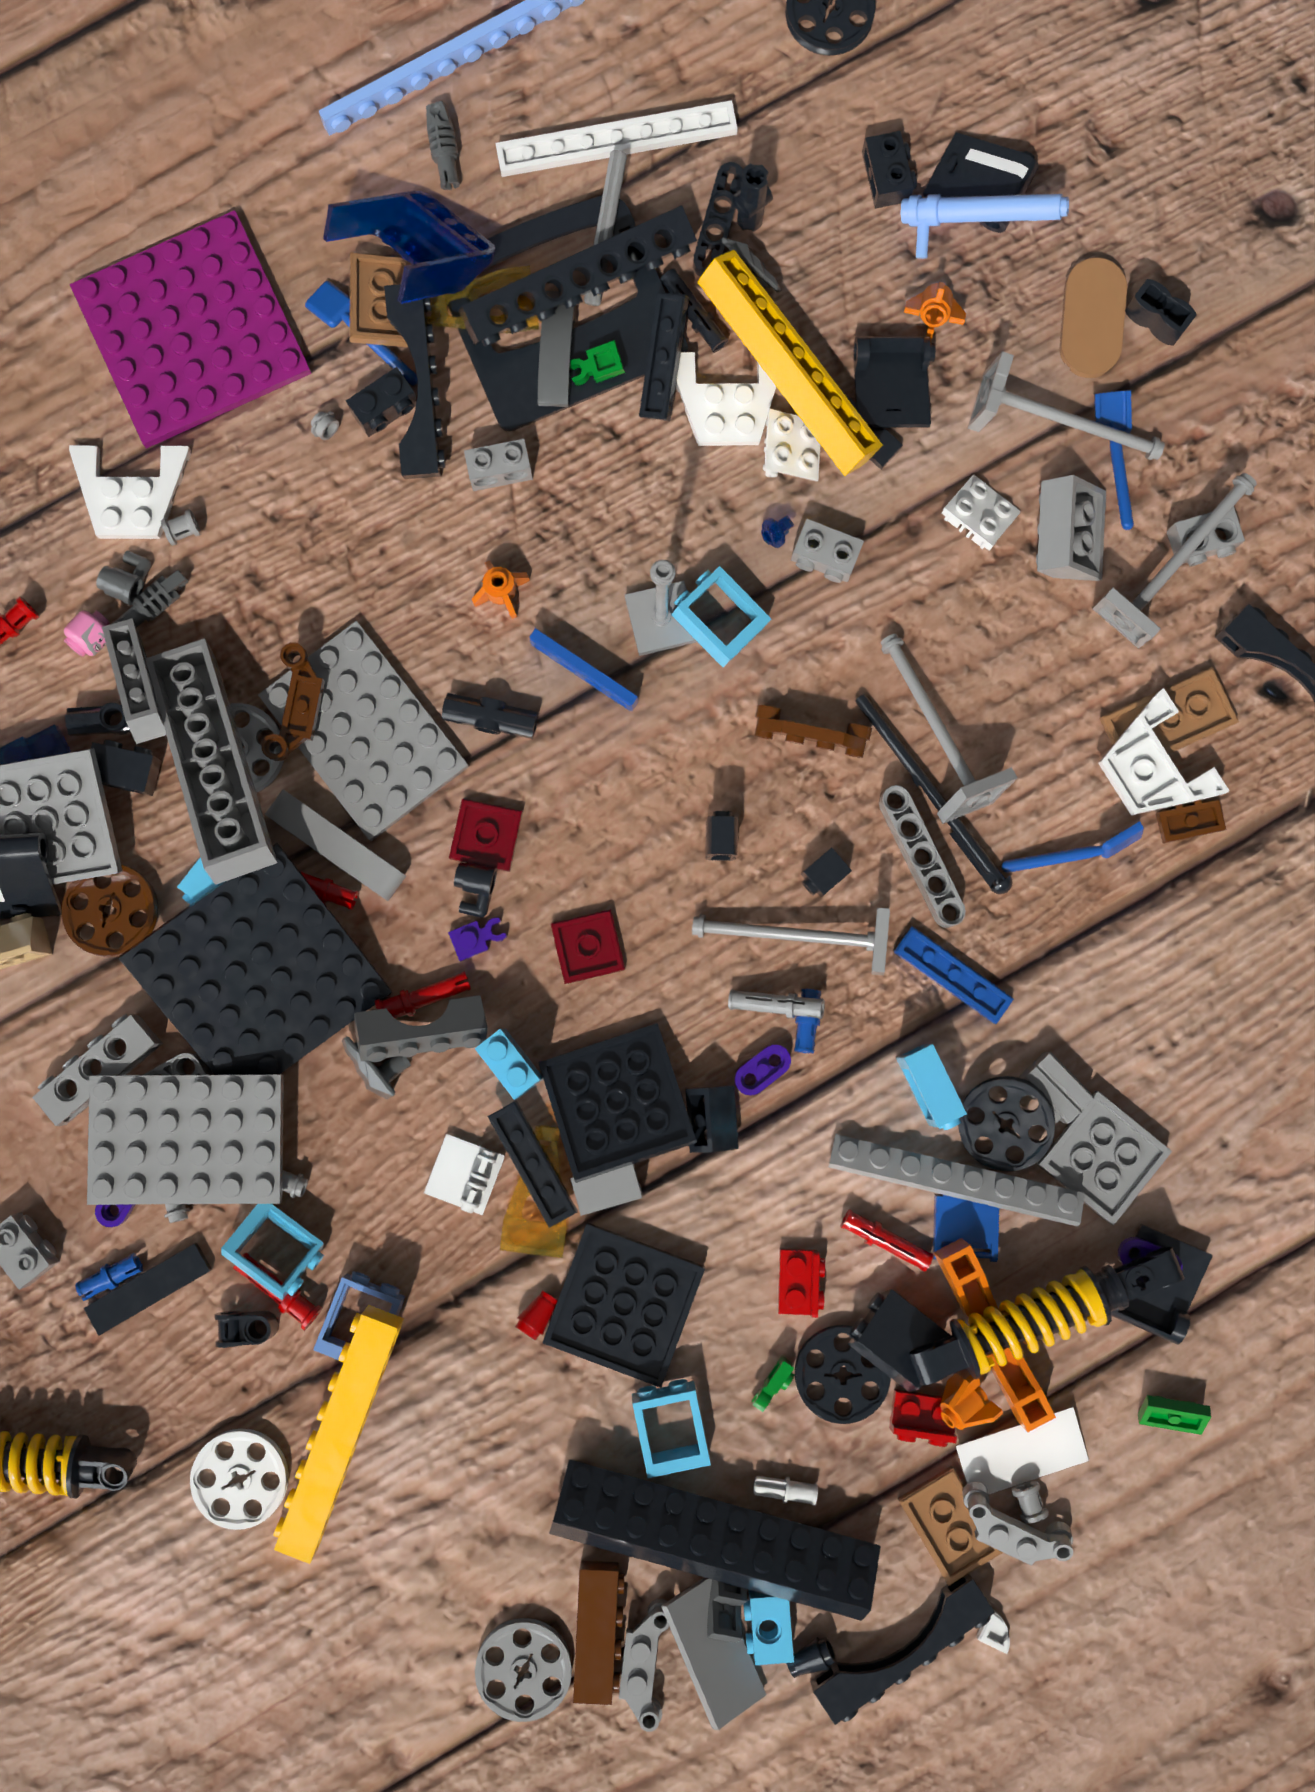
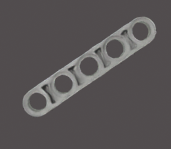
M895 785L889 787L879 798V807L935 922L941 927L949 928L958 925L965 917V906L909 792L902 786ZM889 794L898 795L902 801L901 808L894 809L890 807L887 803V796ZM907 821L915 826L914 836L908 837L901 832L902 822ZM922 849L928 853L929 862L926 865L917 863L914 857L916 850ZM930 877H937L941 880L943 887L940 893H934L929 889L928 881ZM944 905H951L956 910V918L953 921H948L943 917L942 908Z
M284 789L265 813L270 819L387 901L390 900L406 877V875Z

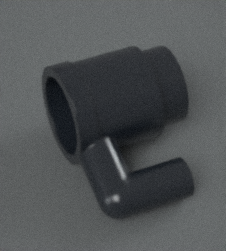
M470 862L468 864H458L454 877V887L462 888L464 892L478 894L476 904L461 901L459 913L476 917H485L487 915L490 897L496 882V867H488Z

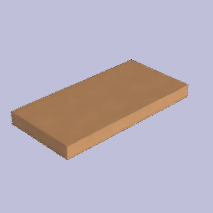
M1213 667L1164 688L1179 712L1153 727L1152 730L1167 754H1170L1239 722ZM1157 692L1099 718L1112 746Z

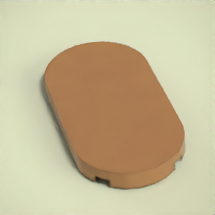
M1089 258L1081 261L1072 269L1065 283L1059 351L1064 364L1066 362L1067 366L1070 367V371L1083 378H1097L1104 375L1117 363L1122 352L1127 281L1122 270L1115 263L1104 258Z

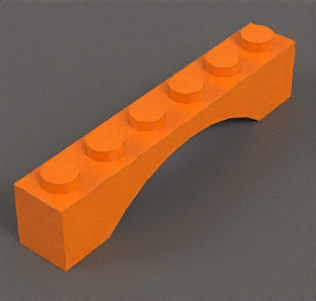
M960 1238L933 1252L967 1321L972 1313H978L983 1316L985 1308L989 1306L999 1310L985 1273L969 1243ZM1006 1348L1004 1349L1007 1357V1364L1005 1366L998 1365L993 1354L987 1356V1358L992 1357L995 1362V1366H992L991 1370L1017 1422L1027 1432H1030L1053 1420L1056 1416L1025 1359H1015L1010 1349Z

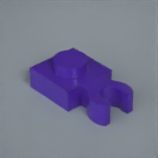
M500 918L490 919L484 928H480L478 921L448 932L460 962L488 951L487 941L500 942L507 938L506 933L500 935L492 933V927L495 924L501 923Z

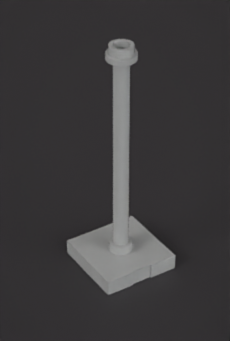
M1002 351L983 374L968 429L980 432L997 414L999 406L1003 403L1146 452L1145 457L1149 460H1158L1163 453L1165 442L1160 441L1158 437L1154 436L1150 441L1006 391L1005 383L1014 357L1012 354Z
M1242 473L1233 479V489L1132 603L1112 588L1093 607L1096 613L1138 649L1151 640L1161 629L1143 614L1141 610L1244 494L1251 495L1254 492V487L1257 483L1249 474Z
M667 560L656 561L650 569V577L656 584V587L625 594V601L639 656L697 642L672 616L677 607L674 602L686 591L685 582L672 583L675 578L673 564Z
M891 634L881 641V650L883 654L890 653L964 785L937 813L942 824L993 804L1018 778L1011 767L981 780L974 779L903 653L901 646L904 644V641L897 634Z
M877 908L875 932L868 931V935L706 920V915L700 914V917L694 916L692 935L704 938V933L867 947V951H873L871 974L884 976L890 909Z

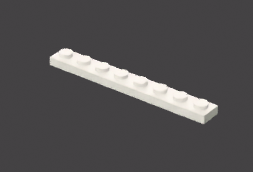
M731 100L495 144L501 176L505 177L609 158L612 150L622 151L627 155L737 135L738 128Z

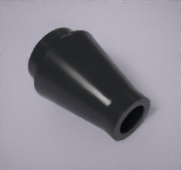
M816 1637L794 1654V1662L787 1663L791 1675L795 1678L804 1674L829 1670L831 1665L837 1662L828 1638L819 1639Z

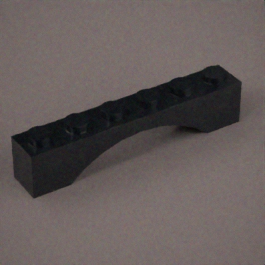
M422 283L384 286L387 318L407 343L415 363L418 379V397L414 416L408 431L399 443L401 475L404 479L441 477V468H446L444 449L439 450L438 437H443L442 419L436 418L435 406H440L439 387H433L432 375L438 374L436 356H431L430 343H435L433 324H428L427 312L432 311L430 292H425Z
M1250 604L1246 605L1215 636L1237 658L1254 659L1285 671L1304 687L1315 702V664L1312 662V657L1305 650L1298 649L1293 645L1285 631L1275 628L1268 622L1267 616L1259 608L1252 607Z
M969 1573L949 1586L947 1584L941 1588L937 1605L929 1621L919 1634L903 1648L886 1657L870 1662H836L831 1666V1669L823 1671L810 1680L813 1693L834 1725L840 1721L847 1722L855 1717L858 1709L867 1702L874 1703L885 1694V1690L894 1683L899 1685L905 1682L911 1676V1671L921 1664L926 1666L932 1663L937 1658L938 1652L947 1646L954 1647L964 1639L965 1633L974 1627L978 1629L986 1625L991 1619L990 1616L995 1611Z

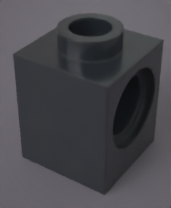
M831 847L802 872L801 875L804 878L802 884L811 895L814 896L817 893L820 897H823L852 870Z

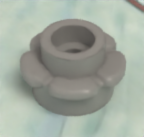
M331 411L328 413H317L311 421V432L315 437H320L322 440L330 439L339 428V422L335 419V414Z

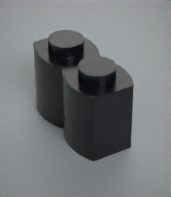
M1147 279L1125 309L1126 314L1134 323L1149 328L1159 341L1171 346L1175 345L1197 315L1191 305L1182 299L1172 297L1165 286L1151 279Z
M713 811V815L707 817L705 859L709 861L736 860L738 855V818L732 816L731 811Z

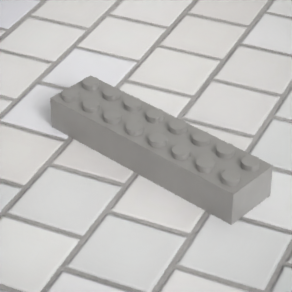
M204 638L146 658V664L203 868L215 885L276 864V856L219 666L206 639Z

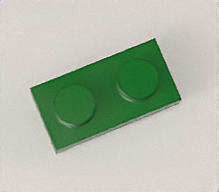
M1150 1395L1146 1396L1138 1412V1422L1141 1425L1202 1435L1212 1417L1211 1409L1208 1405Z

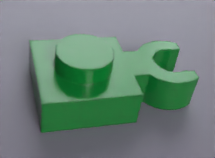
M615 340L587 350V360L573 359L570 361L571 371L577 368L582 369L580 375L572 378L575 385L585 384L590 376H594L595 381L598 383L625 373Z
M783 1356L780 1357L764 1380L763 1386L751 1400L754 1407L764 1412L774 1394L776 1395L780 1389L786 1390L795 1376L792 1373L794 1370L792 1362Z

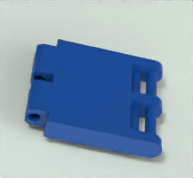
M943 1194L935 1195L933 1252L962 1238L972 1248L990 1249V1252H974L977 1258L990 1259V1262H997L999 1208Z

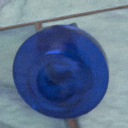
M788 515L778 522L773 518H768L762 523V538L768 545L779 548L785 544V536L789 534L788 530L795 525Z

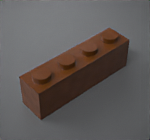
M580 1562L573 1703L612 1705L613 1693H619L620 1672H614V1660H621L622 1639H615L616 1627H622L623 1606H617V1594H624L625 1573H618L619 1562Z

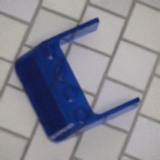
M408 191L329 204L323 239L326 242L363 235H375L381 238L383 243L397 251L403 259L409 261L412 265L404 266L397 300L401 304L449 293L455 294L464 290L493 262L496 249L489 240L430 194L422 191Z

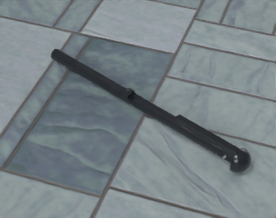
M863 694L855 700L856 704L910 773L916 786H920L939 812L947 801L867 696ZM959 818L947 822L953 830L949 834L989 885L991 891L996 894L1007 893L1013 883L1011 876L1004 878Z

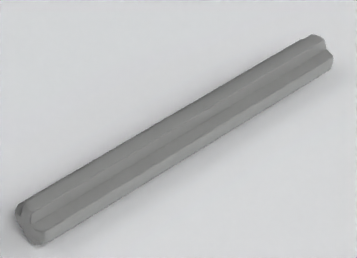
M612 150L610 152L594 245L613 237L627 160L626 153L622 151ZM601 259L600 267L606 272L608 259ZM592 292L585 294V304L599 306L602 294L595 297Z

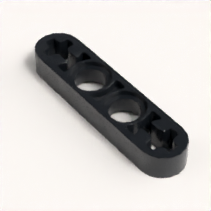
M735 162L724 163L717 172L694 253L693 269L699 277L707 269L702 267V261L706 258L707 249L712 250V262L714 258L723 255L726 248L722 243V239H728L736 212L732 196L741 188L743 170ZM729 174H734L735 179L732 181L729 192L725 190L726 178H728ZM719 200H725L730 203L731 208L728 212L720 213L714 208L715 203ZM711 228H718L722 231L723 237L720 240L712 241L706 236V233Z

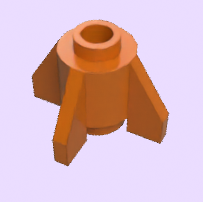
M943 282L929 285L922 293L907 300L904 313L917 316L920 313L921 319L928 325L926 337H930V342L934 327L943 325L948 319L951 323L964 325L966 312L953 298L951 289Z
M490 560L485 562L484 564L488 571L483 577V587L472 598L474 606L477 607L489 600L498 605L505 604L511 619L516 618L517 614L511 600L515 596L516 587L530 581L527 572L511 573L506 568L494 567ZM497 583H501V584H502V585L499 586V587H496V586H495Z
M955 1373L947 1380L940 1406L942 1410L941 1417L950 1428L956 1427L959 1430H963L966 1427L994 1422L1003 1414V1410L989 1401L986 1393L980 1387L979 1378L975 1380L969 1375L964 1379Z

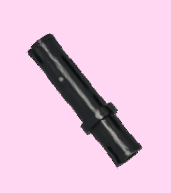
M675 268L670 269L661 277V283L669 293H682L689 296L686 316L692 322V329L695 333L701 334L713 353L718 352L728 343L727 337L723 335L715 324L712 313L710 311L706 312L693 292L679 276Z

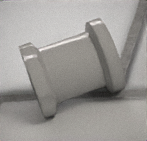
M191 509L186 510L184 515L169 521L167 519L161 520L164 533L172 546L176 545L178 540L193 534L195 536L201 535L198 522Z
M1038 1481L1024 1482L1013 1487L1011 1490L1013 1496L1018 1499L1022 1511L1020 1518L1024 1523H1035L1049 1516L1048 1509L1043 1506L1039 1494L1041 1487Z

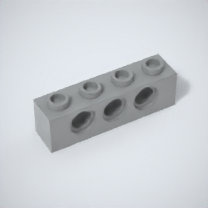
M133 618L103 626L102 630L125 720L136 744L165 736L164 724L145 660L147 658Z
M125 1014L118 1018L111 1025L113 1028L111 1032L105 1037L99 1035L87 1045L89 1049L81 1057L76 1055L69 1059L62 1066L64 1069L62 1073L56 1078L54 1076L47 1078L38 1086L40 1091L32 1098L55 1126L67 1125L89 1106V1076L93 1075L91 1064L94 1060L97 1059L102 1065L99 1075H126L163 1044L140 1015L127 1016ZM119 1039L124 1040L126 1043V1051L122 1056H119L115 1051V1044ZM70 1080H73L77 1085V1092L73 1097L66 1090Z

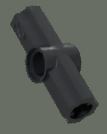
M750 163L742 170L741 188L732 196V201L738 211L737 224L743 231L752 230L755 232L762 226L764 208L773 200L772 192L768 187L769 172L762 164L754 165Z
M447 693L442 708V719L448 722L474 726V729L489 734L499 735L502 732L529 739L534 737L539 715L536 711L508 706L507 703L487 697L475 699Z
M111 702L104 706L67 708L65 714V723L68 735L70 736L110 733L124 735L131 732L126 723L122 705ZM121 712V722L118 725L111 726V716Z

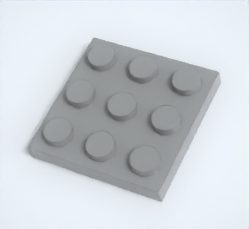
M1094 1091L1092 1094L1095 1097L1094 1100L1067 1125L1037 1164L1067 1189L1085 1193L1084 1203L1111 1225H1114L1172 1151L1099 1091Z

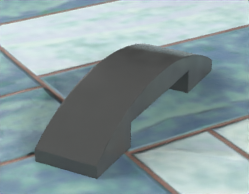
M546 291L550 298L556 299L559 297V291ZM565 305L555 308L556 314L543 320L541 325L538 406H569L570 361L576 306L566 309Z

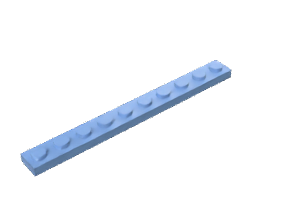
M525 0L319 110L323 126L329 136L336 132H343L356 121L373 116L377 110L388 104L398 103L403 96L414 90L424 89L429 82L441 76L450 75L457 67L467 62L478 60L485 52L504 46L508 40L515 36L527 34L534 26L545 20L555 19L560 12L572 6H579L585 0Z

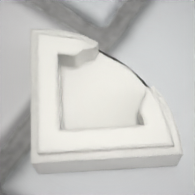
M995 1611L990 1616V1621L979 1629L976 1637L979 1641L1008 1654L1010 1647L1008 1628L1002 1617Z

